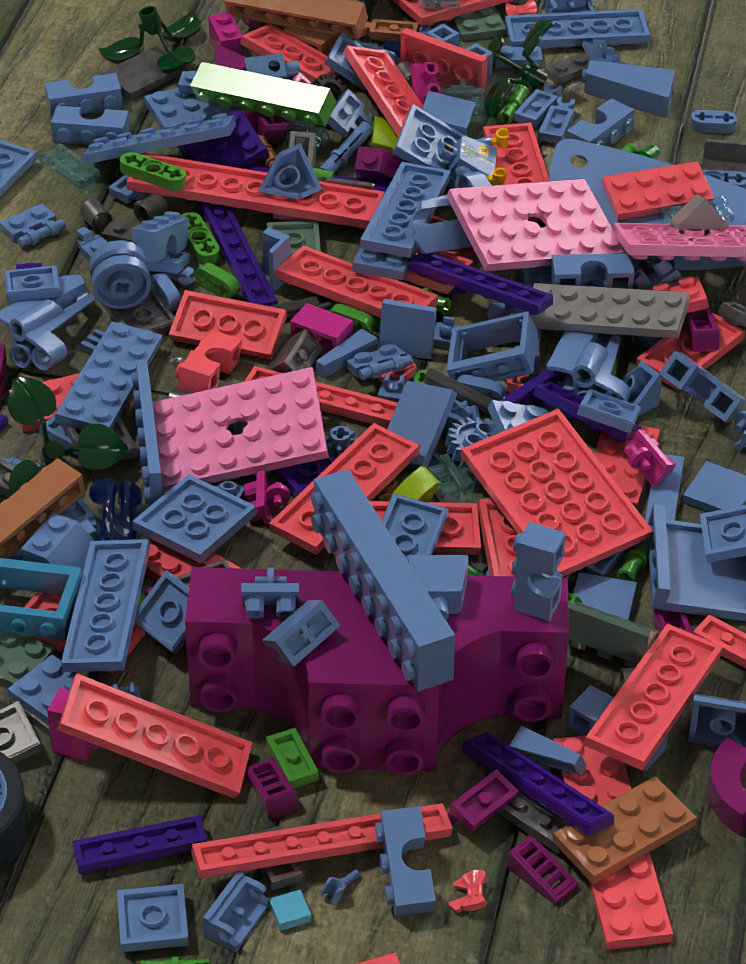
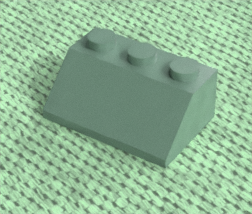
M568 601V639H570L568 645L585 650L587 646L598 649L596 655L609 660H613L615 656L625 659L624 665L630 668H636L661 633L660 631L591 606Z

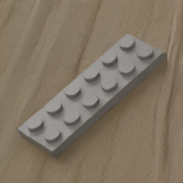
M534 283L533 288L553 295V305L539 315H530L536 329L679 338L690 303L689 292Z

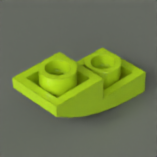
M375 116L370 145L373 148L392 152L397 141L396 133L386 119Z
M421 466L409 475L393 493L422 502H429L441 483L426 467ZM393 493L391 494V496L388 498L387 501L390 502Z

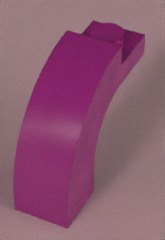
M726 738L718 747L712 759L708 797L711 807L719 820L731 831L740 835L746 828V790L742 786L743 781L746 779V748Z

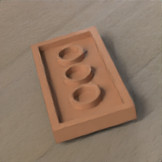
M654 776L602 805L603 808L614 814L613 825L588 836L572 824H568L553 833V842L592 884H595L696 826L697 817Z

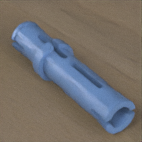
M361 122L358 128L347 137L338 149L330 152L329 158L318 169L336 173L339 168L345 167L351 155L373 133L371 125L367 122ZM355 139H357V141H356L351 147H349V145H350ZM340 155H342V157H341L336 163H334V161H335Z

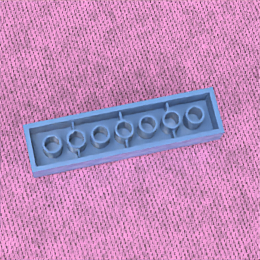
M349 469L314 479V493H311V502L314 507V515L311 516L313 529L316 533L322 535L327 552L333 553L335 556L337 567L341 574H346L353 594L359 595L365 614L372 616L378 635L380 637L384 636L388 642L389 652L394 659L397 658L399 660L405 679L407 681L411 680L417 691L453 680L455 634Z

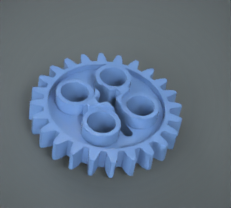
M466 417L465 421L458 419L457 424L452 423L445 438V446L448 447L447 453L453 454V461H461L460 467H468L460 456L461 449L498 434L495 424L489 418L485 422L479 417H476L475 421L469 417Z

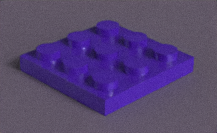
M240 108L227 114V116L234 115L236 126L230 136L177 146L181 155L186 160L241 169L267 157L269 153Z

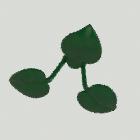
M147 6L138 13L142 24L138 25L140 38L128 37L108 47L99 48L101 55L107 60L124 62L140 53L139 47L144 45V30L149 35L158 34L168 54L158 59L157 66L162 71H173L183 67L185 64L192 63L195 60V53L193 49L186 46H181L171 51L165 38L172 40L175 38L179 40L189 38L200 31L201 23L196 11L193 9L167 27L161 20L155 6Z
M538 21L532 26L522 45L524 48L522 55L530 65L525 64L522 68L498 54L504 44L502 37L496 36L492 39L487 50L493 53V63L495 58L518 70V76L521 80L505 76L501 78L500 82L494 83L484 101V109L488 115L497 118L498 107L510 83L526 87L531 86L539 90L543 87L548 75L538 69L540 65L531 59L530 54L548 29L555 23L552 21Z
M18 377L13 380L8 397V411L11 417L22 425H32L39 420L45 445L40 454L42 463L39 467L31 460H24L14 467L9 479L10 497L23 484L28 483L45 466L50 465L57 458L62 461L64 456L67 457L75 451H80L78 456L79 464L88 470L98 471L118 463L127 453L128 447L110 427L103 424H91L80 432L78 437L80 446H73L64 450L61 443L49 440L44 417L53 414L56 410V398L52 390L46 384L33 378Z

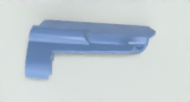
M481 172L459 174L455 181V188L492 186ZM447 195L421 201L411 217L410 227L416 230L414 242L422 254L472 247L458 219L427 223V216L434 207L451 205Z
M80 275L59 277L61 297L19 301L0 310V322L9 326L14 346L10 350V357L17 367L26 368L34 363L38 369L44 371L65 359L67 348L52 332L95 302V297L92 293L88 294L86 283Z
M565 331L546 365L547 370L571 374L574 393L583 398V395H586L590 389L611 396L610 394H616L621 400L626 402L630 397L629 386L624 381L611 375L621 337L618 334L607 336L605 333Z

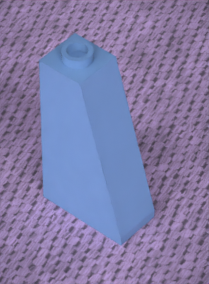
M589 60L588 68L582 71L581 83H585L586 94L606 100L612 98L626 106L667 117L673 92L675 70Z

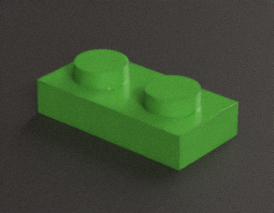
M296 728L266 737V746L293 788L319 781V771Z

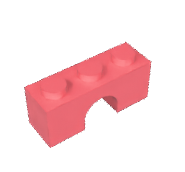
M212 330L205 339H201L194 351H190L187 359L177 366L175 377L178 379L177 389L196 393L217 388L220 372L230 374L239 364L242 339Z

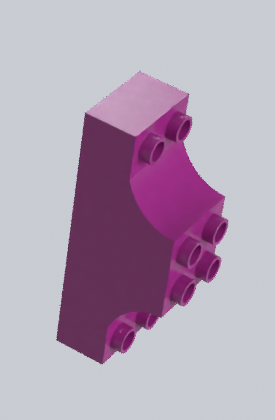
M192 567L185 617L191 707H205L214 712H227L234 708L258 709L269 713L288 724L291 728H296L316 768H326L331 772L339 774L350 773L356 769L390 770L397 775L403 776L413 775L419 771H437L438 760L445 746L459 732L474 723L495 716L518 717L529 722H537L545 718H562L569 638L568 578H562L561 600L550 621L514 611V597L511 596V588L516 576L468 575L462 610L458 614H449V618L446 621L455 634L453 680L417 691L412 681L405 679L399 660L391 656L388 642L384 636L380 637L378 635L372 616L365 614L361 599L358 594H353L345 573L341 574L340 571L274 570L275 577H287V583H299L300 605H296L295 611L308 600H322L341 625L299 663L291 666L290 664L278 661L279 653L273 648L266 647L262 641L286 620L277 617V605H264V617L260 619L247 618L245 605H242L241 583H255V577H267V569Z

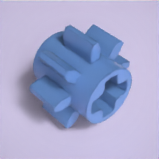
M336 426L329 429V436H325L328 452L335 459L356 440L355 431H350L345 426Z

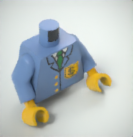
M507 128L498 129L494 138L487 136L479 139H470L464 136L458 140L455 146L443 142L438 151V156L449 160L448 170L451 171L450 176L454 179L459 174L481 172L493 186L504 185L506 169L495 168L497 148L493 147V145L506 148L510 142L509 130Z

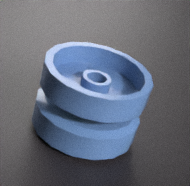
M123 240L110 241L101 245L93 252L89 261L93 293L100 303L109 308L125 309L140 304L148 296L151 289L150 274L146 255L139 246Z

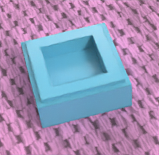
M301 890L269 899V907L280 931L312 922L310 910Z

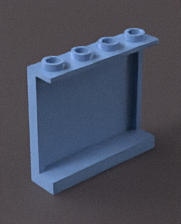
M653 504L647 522L653 530L651 538L648 539L652 609L702 616L711 615L717 618L746 621V556L708 563L701 524L667 520L665 506Z

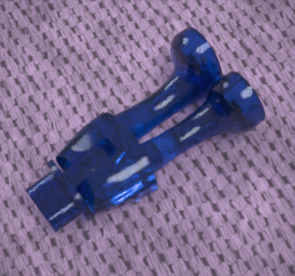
M102 479L91 485L89 498L95 504L102 505V519L96 526L98 541L136 540L137 531L133 530L132 511L133 508L138 507L142 502V491L138 485L131 481H124L120 484L118 489L120 519H115L116 479Z

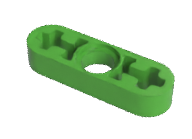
M128 152L120 157V171L124 175L171 191L182 190L187 185L186 171L180 167L135 152Z
M194 212L182 214L180 217L189 218L187 245L197 262L201 265L205 263L215 265L220 260L219 246L201 216ZM194 238H205L203 240H194Z

